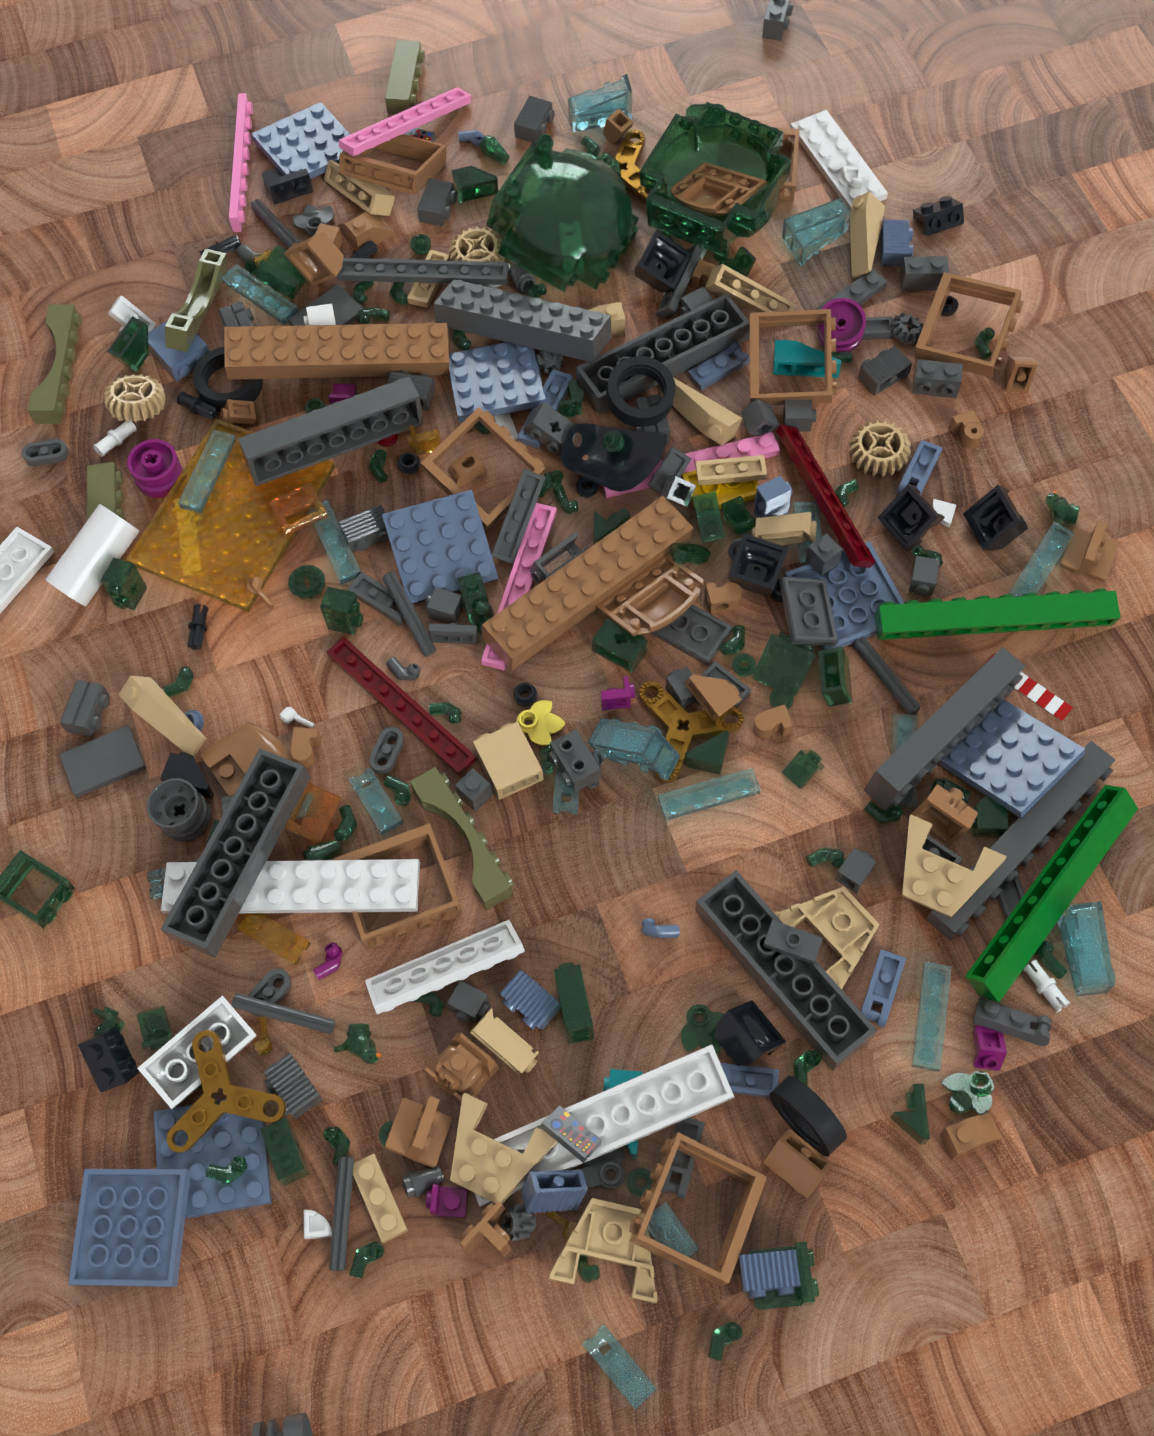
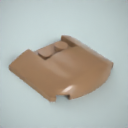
M703 162L672 186L670 190L674 194L675 199L692 212L705 216H722L737 209L767 185V182L760 178Z
M665 554L598 603L596 608L632 636L652 633L668 626L690 608L698 597L701 587L704 585V579L668 554Z
M249 722L199 754L231 800L259 748L294 761L288 750L274 735Z

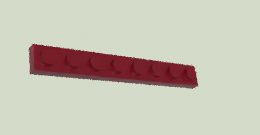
M780 425L776 433L780 438L781 444L786 448L791 461L799 471L800 477L804 479L810 494L816 500L819 510L824 514L829 527L834 531L838 538V543L843 547L848 556L849 562L855 567L871 568L875 563L873 556L797 427Z
M345 637L327 651L330 659L459 777L477 761V757Z

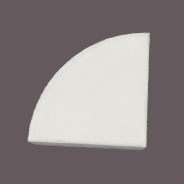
M842 166L841 176L848 185L860 189L863 167Z
M934 499L932 507L938 514L945 517L940 523L950 528L956 505Z
M304 1210V1239L332 1237V1227L324 1216L313 1210Z

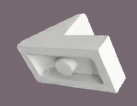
M122 295L117 298L108 312L112 318L122 325L118 332L140 340H144L143 335L153 330L156 325L153 320Z

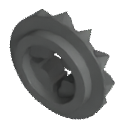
M902 312L892 320L891 331L898 340L907 344H915L918 342L924 324L919 322V317L913 318L911 313L906 315ZM907 324L910 325V332H908Z

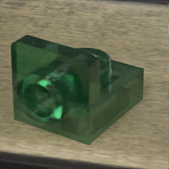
M104 1007L103 1010L94 1008L92 1012L99 1019L104 1020L97 1027L94 1037L105 1033L115 1026L121 1032L125 1022L118 1017L119 1012L108 1007Z

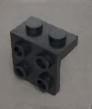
M277 168L262 174L274 205L313 192L310 176L306 168L284 176Z

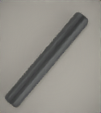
M256 199L251 202L252 210L288 248L295 242L301 243L261 200Z
M395 572L386 573L383 576V581L425 657L434 654L436 648Z
M865 637L857 639L854 642L855 649L909 715L917 713L921 706L868 640Z
M238 993L234 995L232 1000L233 1008L328 1034L333 1033L336 1024L333 1019Z
M343 1156L338 1159L329 1269L331 1271H344L346 1265L354 1159L352 1157Z

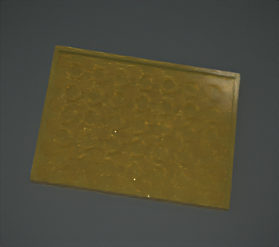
M216 419L126 558V561L131 566L249 612L258 597L257 594L247 591L246 586L249 579H254V577L261 578L263 580L261 589H263L334 471L335 464L332 461L326 460L255 486L238 438L254 432Z

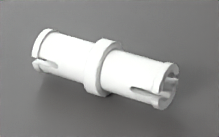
M125 421L115 430L111 429L108 431L107 436L94 444L93 448L98 455L103 457L115 446L122 445L123 440L133 432H136L137 428L132 421L129 423Z
M1037 960L1032 961L1031 966L1029 964L1026 965L1023 971L1027 973L1037 986L1036 991L1040 995H1044L1056 1013L1062 1011V1007L1065 1009L1070 1002L1055 985L1057 983L1055 979L1050 978Z

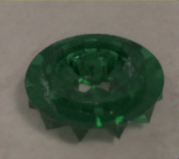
M300 566L290 574L288 586L294 596H298L302 600L308 597L312 599L316 594H321V590L325 587V576L316 566ZM306 576L310 581V588L305 586L304 580Z

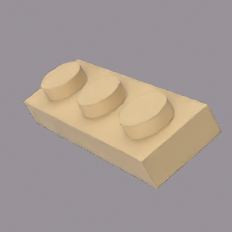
M430 250L425 260L450 261V254ZM414 283L407 297L408 303L429 308L440 283Z
M764 455L696 461L695 463L698 486L767 479Z
M373 1153L355 1162L353 1176L381 1242L385 1243L407 1232L408 1228L376 1155Z

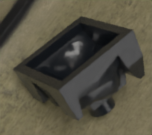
M656 230L650 237V241L634 272L636 277L657 291L670 292L675 288L692 253Z
M907 484L877 517L906 551L916 549L922 542L921 537H924L930 528L937 526L945 518L943 515L938 514L919 495L921 492L915 485Z
M1000 485L995 486L963 513L982 549L987 551L1003 549L1028 529L1022 515L1017 512L1016 507L1008 496L1009 490Z
M743 533L728 574V580L737 583L742 589L763 596L771 595L789 548Z
M753 1000L729 1009L718 1021L714 1033L715 1039L737 1066L752 1063L766 1054L771 1055L786 1043V1040Z

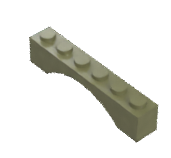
M205 248L198 263L193 285L184 305L176 313H171L165 325V344L167 348L188 352L226 276V253Z
M74 304L48 305L45 322L55 338L56 357L48 376L31 392L28 412L35 424H61L62 416L66 413L65 399L69 396L68 383L69 379L72 378V362L76 359L75 345L79 342L78 329L82 325V316L77 312Z
M434 767L409 781L412 791L423 809L448 820L467 840L473 853V889L485 909L488 910L512 896L511 886L514 883L507 872L502 873L498 867L501 865L499 858L494 851L490 853L486 848L488 842L481 831L476 832L473 827L476 823L469 811L464 813L461 808L463 802L457 792L452 793L448 786L451 784L444 772L440 774L437 768Z

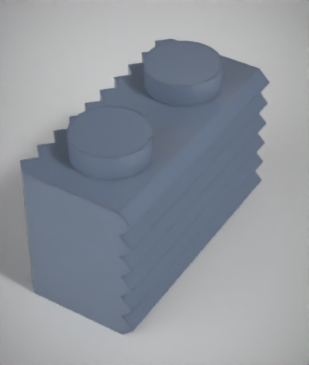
M883 219L881 228L882 266H902L904 257H912L913 245H909V241H912L913 228H909V220Z
M781 476L773 480L770 479L769 482L766 481L761 486L757 485L754 514L757 518L788 514L790 496L793 491L787 481L785 482Z
M521 969L500 993L505 998L502 1003L512 1012L518 1009L524 1015L522 1021L533 1030L536 1026L542 1030L545 1029L563 1007L559 1001Z
M582 1170L532 1171L527 1175L521 1193L526 1212L529 1214L531 1212L541 1213L542 1211L544 1213L547 1211L551 1213L552 1210L554 1212H557V1210L560 1212H567V1210L572 1212L573 1209L577 1212L588 1188Z
M796 1250L739 1255L738 1257L742 1293H749V1298L766 1297V1291L777 1290L778 1295L795 1294L794 1288L801 1286Z

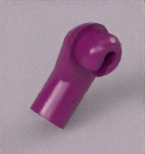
M334 942L327 944L325 947V962L313 969L319 981L340 967L343 953L341 947Z

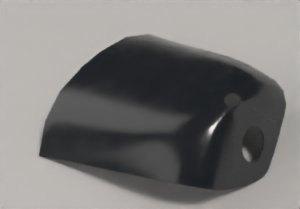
M586 423L575 424L569 428L560 454L561 462L570 471L610 490L619 492L631 490L643 482L659 463L665 450L667 434L610 428ZM577 432L582 436V443L579 447H575L572 442L573 436ZM587 454L589 459L583 460L582 457Z

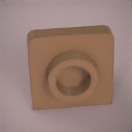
M227 399L225 407L221 408L220 420L224 422L225 430H230L232 423L255 424L256 414L253 401Z

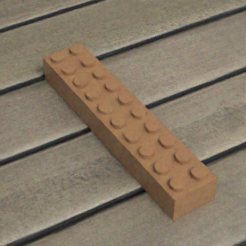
M447 323L224 327L225 370L228 380L389 376L390 371L398 372L401 370L418 376L420 374L428 376L449 375Z
M661 496L482 624L481 637L507 667L513 671L597 609L596 605L665 554L670 556L687 544L691 539L694 527L664 496Z

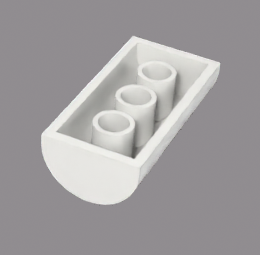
M99 504L45 580L86 607L137 536L139 530Z
M223 995L137 1068L172 1110L202 1085L192 1047L193 1039L199 1032L209 1030L219 1035L227 1062L257 1037ZM207 1036L201 1040L200 1047L203 1052H208L213 1048L214 1042L211 1037Z

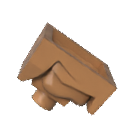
M325 232L314 235L299 244L295 242L284 253L311 286L335 278L342 268L344 259L342 252Z
M937 784L931 793L915 806L910 815L932 823L930 833L951 846L970 830L978 812L970 806L966 807L967 804L962 800L964 794L961 790L950 788L947 791Z
M458 1032L451 1040L450 1045L424 1071L425 1076L461 1105L464 1092L476 1097L500 1067L488 1054L464 1034Z

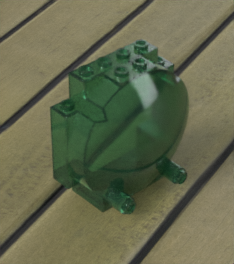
M706 102L695 121L687 116L675 114L639 171L640 185L651 189L646 198L648 226L657 229V231L667 237L672 235L713 252V258L718 262L727 260L729 257V247L737 237L749 238L757 233L769 221L776 209L779 191L791 170V159L783 154H778L783 146V131ZM703 162L760 178L767 182V185L742 205L735 203L730 213L722 216H706L681 205L670 190L672 186Z
M542 134L537 138L536 142H532L493 198L486 226L505 236L501 241L498 254L554 287L565 292L568 286L573 287L578 279L597 290L601 283L605 284L610 276L608 271L610 268L615 269L620 260L619 256L621 253L624 254L626 252L630 239L635 238L639 230L636 227L639 218L632 214L631 199L626 193L624 182L610 166L599 158L583 151L569 148L564 149L562 152L552 150L554 144L552 137L548 134Z

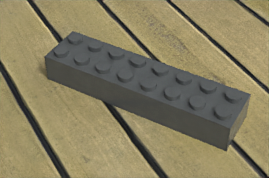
M453 279L434 302L436 323H447V328L594 363L612 338L611 315L533 298L519 293L494 289L480 284L468 283L462 280Z
M726 293L598 356L594 363L587 361L577 366V384L598 414L609 410L606 399L609 376L612 370L623 360L636 356L650 357L664 364L670 370L673 377L728 349L732 343L738 342L741 344L749 340L750 322ZM633 375L626 378L620 384L619 393L622 399L627 401L659 384L649 376Z
M406 377L238 438L247 469L255 486L364 447L383 438H388L391 435L423 425L420 396L410 377Z
M1002 647L874 772L864 791L884 810H887L892 804L897 807L905 799L906 794L910 790L913 791L921 783L922 778L926 774L929 775L938 766L937 763L941 759L944 760L954 750L953 747L957 743L960 744L969 735L972 728L975 729L985 719L984 717L1000 704L1003 698L1006 699L1013 692L1015 686L1023 678L1020 674L1026 666Z
M259 748L161 927L162 932L169 939L211 957H216L311 778L304 765Z
M737 870L696 901L695 911L832 1071L874 1037L877 1029L816 960L813 965L763 946L772 920L780 923L783 922Z

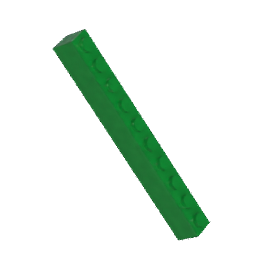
M1104 588L1086 593L1083 590H1074L1069 592V594H1060V592L1054 591L1045 595L1027 593L1021 597H1013L1012 594H1006L998 598L980 596L973 600L958 597L951 601L932 599L924 603H919L918 600H910L904 604L884 602L878 606L874 613L878 640L1112 626L1121 618L1116 591H1107Z
M1104 785L965 975V978L980 997L998 1003L1001 1001L1136 813L1138 807L1126 788Z

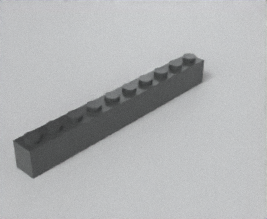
M1090 741L1084 747L1085 755L1022 818L1019 817L990 848L1007 856L1005 861L952 918L932 910L926 920L950 941L956 934L961 937L970 927L967 922L972 917L979 918L987 907L984 904L988 899L994 901L1003 891L1000 886L1005 881L1010 884L1019 874L1016 869L1021 864L1027 866L1035 856L1033 851L1037 847L1042 849L1051 839L1049 836L1050 832L1053 829L1058 832L1067 822L1064 817L1068 813L1074 815L1083 804L1080 800L1084 796L1089 798L1098 788L1095 784L1100 779L1104 782L1114 771L1110 767L1116 759L1093 741Z

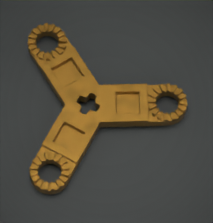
M640 130L627 131L615 160L590 164V166H580V168L577 167L572 172V182L577 187L584 188L620 181L646 203H655L661 198V187H659V184L657 185L656 182H653L647 174L636 166L645 145V136ZM637 138L639 139V142L634 141L633 143V141H631L630 139ZM585 175L587 176V178H585V180L584 178H582L581 180V178L579 179L578 176ZM647 191L656 192L654 193V195L652 194V196H650L651 194H646Z
M648 681L640 687V701L668 730L655 765V775L661 782L670 783L678 778L692 739L736 732L743 725L744 715L739 708L731 707L716 720L712 721L705 710L687 713L658 682ZM649 689H654L658 692V695L651 699L646 697L644 693ZM727 715H734L738 721L730 725V723L727 724L724 718ZM679 723H681L682 725H685L687 723L688 731H685L684 729L679 731ZM663 765H671L674 768V772L665 775L664 773L662 774L660 768Z
M204 1030L199 1032L192 1042L204 1093L169 1130L166 1141L172 1151L183 1153L193 1148L224 1113L275 1123L285 1116L286 1104L280 1096L234 1086L221 1038L213 1031ZM207 1036L211 1037L214 1042L213 1048L208 1052H203L200 1047L201 1040ZM221 1089H223V1094L227 1095V1098L218 1105V1100L214 1098V1094L220 1093ZM269 1101H276L279 1106L278 1113L273 1117L265 1113V1106ZM184 1130L188 1135V1141L184 1146L180 1147L176 1145L174 1138L177 1132Z

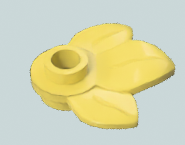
M538 701L533 704L530 710L522 711L516 719L523 733H527L533 743L541 746L550 745L551 735L559 732L565 726L563 719L551 713L552 701ZM527 720H531L533 722L531 725L524 724Z

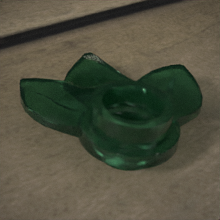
M702 1004L690 1007L686 1015L687 1024L681 1031V1040L685 1050L690 1052L699 1045L702 1049L713 1045L716 1054H718L721 1045L715 1039L714 1033L718 1021L724 1014L721 1012H711L707 1006ZM697 1014H701L704 1017V1021L697 1022L694 1017Z
M976 1071L971 1075L958 1072L946 1077L942 1081V1085L953 1092L949 1102V1109L951 1111L964 1113L973 1108L977 1114L983 1115L991 1109L993 1104L991 1094L994 1090V1082L986 1072Z

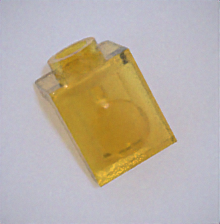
M414 425L409 426L408 443L410 448H415L417 455L432 453L442 443L438 429L416 434Z

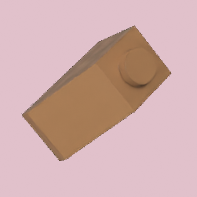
M1009 356L1005 367V391L1028 392L1038 366V361L1032 357Z
M691 675L683 682L712 721L742 700L739 697L738 689L724 679Z
M990 1113L967 1118L945 1127L940 1133L952 1159L1002 1139Z

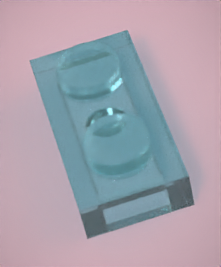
M667 1202L662 1203L653 1211L647 1228L657 1242L687 1257L692 1256L699 1250Z

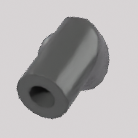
M242 244L237 248L238 256L247 264L267 262L266 252L254 253L246 244Z
M396 657L390 658L386 663L399 680L414 681L420 676L421 669L417 664L413 663V665L410 664L408 667H403Z

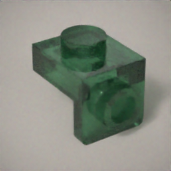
M739 247L735 257L722 259L719 265L724 264L747 277L756 258L745 247Z
M577 380L568 381L569 400L559 402V413L564 417L582 415L583 388H578Z
M742 496L721 504L724 523L736 535L746 533L756 526V519L745 509Z
M800 750L782 773L799 789H802L818 770H822L825 766L820 762L822 758L813 750Z
M161 1006L137 1014L143 1036L142 1047H151V1050L162 1048L173 1036L165 1007Z

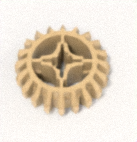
M478 226L475 229L468 227L467 231L461 230L460 235L456 234L454 240H451L449 247L450 261L504 262L506 255L505 244L499 233L495 234L493 229L488 231L486 226L483 229H479Z
M134 374L132 376L124 375V378L117 377L116 382L111 381L109 386L105 387L104 403L108 413L113 418L117 417L118 421L125 420L127 423L130 421L137 423L139 420L145 422L147 418L153 419L154 415H159L160 410L164 409L166 400L164 389L158 383V380L152 379L151 376L144 377L143 374L139 376Z
M877 419L873 424L867 421L865 426L860 425L853 432L850 439L849 456H852V463H857V469L864 468V474L872 472L873 477L877 473H880L882 478L886 473L892 476L895 471L899 472L902 466H905L910 456L911 443L908 440V433H902V427L895 428V422L891 425L887 424L886 419L883 423H879ZM863 444H865V445L867 446V449H868L867 452H866V450L864 449ZM892 445L895 447L897 453L893 451V448L891 447Z

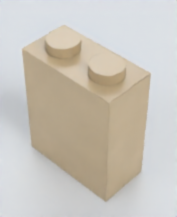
M518 722L505 724L499 730L491 734H482L473 741L475 753L499 800L544 780L543 770Z

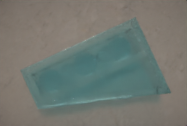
M628 74L621 76V80L612 84L610 82L604 83L603 88L595 91L590 89L568 99V115L573 132L604 127L607 118L618 108L632 120V89Z
M841 198L784 219L782 238L800 266L804 265L806 260L813 254L817 255L820 249L827 243L831 244L848 230L851 212Z
M601 718L588 741V744L595 751L601 752L604 758L626 766L628 762L640 766V771L645 773L649 769L656 771L660 778L668 780L680 758L679 753L664 738L662 731L652 725L645 727L635 722H630L629 724L614 718L612 720Z
M1102 901L1070 905L1057 922L1076 996L1108 993L1115 986L1116 975L1111 964Z

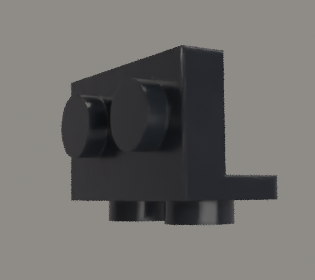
M945 196L937 202L924 203L919 208L913 209V218L924 224V234L929 236L962 225L964 223L963 203L953 199L951 196Z
M117 1026L78 1044L101 1093L123 1085L139 1074L136 1061L133 1059L125 1039Z

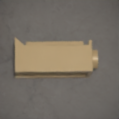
M811 512L756 518V526L752 529V536L781 546L807 543V541L814 543L816 541L817 523L816 521H811Z
M492 1008L488 1010L470 1032L518 1075L522 1074L523 1071L529 1073L538 1062L535 1057L539 1052H532L533 1047L498 1017L494 1018Z

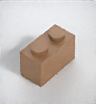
M790 1129L782 1135L763 1162L775 1175L780 1176L796 1192L802 1194L807 1199L833 1165L831 1161Z

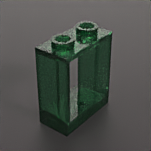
M21 850L0 875V902L42 929L55 919L57 911L63 903H66L71 898L75 889L68 879ZM32 869L58 884V887L36 915L10 899L11 895Z
M574 963L561 964L558 969H554L568 1045L594 1039V1028L580 964L574 965Z

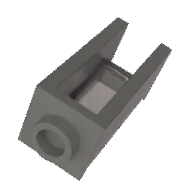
M577 532L534 561L529 571L536 583L540 584L589 549L587 546L581 551L575 544L579 536Z

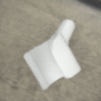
M286 707L280 713L281 720L288 725L295 720L309 728L314 726V723L299 716L291 707Z

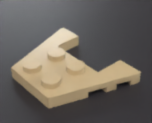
M910 815L902 896L952 918L1005 861L1007 856L984 847L974 870L967 869L922 849L933 824Z
M845 887L814 897L813 900L802 904H795L786 910L774 912L783 924L794 928L803 920H806L841 958L826 970L827 974L841 990L880 925Z
M464 1092L450 1181L494 1203L500 1201L503 1204L525 1180L528 1173L544 1159V1156L558 1142L545 1131L536 1127L522 1154L477 1132L476 1128L488 1104Z
M591 1198L549 1273L548 1280L574 1285L579 1256L583 1255L635 1267L630 1298L656 1304L658 1297L655 1291V1275L651 1253L629 1241L632 1235L629 1232L630 1225L635 1216L639 1217L641 1209ZM647 1226L644 1235L650 1238L649 1229Z

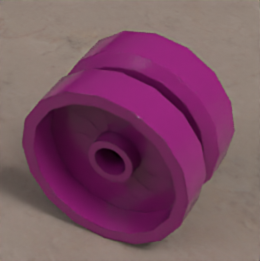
M835 298L827 302L822 309H831V318L836 317V331H831V338H836V352L832 353L846 354L854 350L861 343L866 327V314L862 307L854 300ZM824 324L816 325L817 339L825 349Z
M150 439L139 443L131 450L127 459V466L139 491L145 496L164 498L180 488L184 481V470L172 445L160 439Z

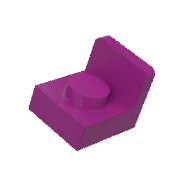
M333 384L332 394H329L328 398L330 405L356 395V385Z
M623 676V689L609 688L606 691H601L602 711L631 707V698H635L634 684H629L628 676Z
M976 1025L973 1036L977 1053L973 1065L975 1068L999 1071L1007 1054L1003 1033Z
M433 1184L432 1191L427 1192L426 1208L430 1209L433 1217L466 1218L468 1189L440 1187L438 1184Z

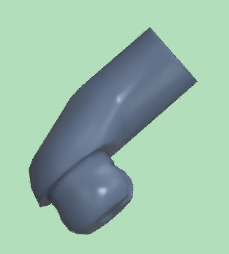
M478 130L458 132L459 142L470 141L477 147H482L486 143V137Z
M647 918L641 922L643 927L641 931L645 936L663 939L678 938L680 935L678 925H655L653 918Z

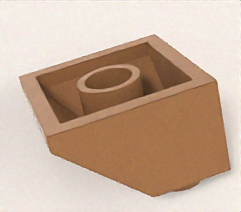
M365 210L337 225V227H340L342 234L357 251L369 241H373L377 245L395 235L394 231L380 215L369 214Z

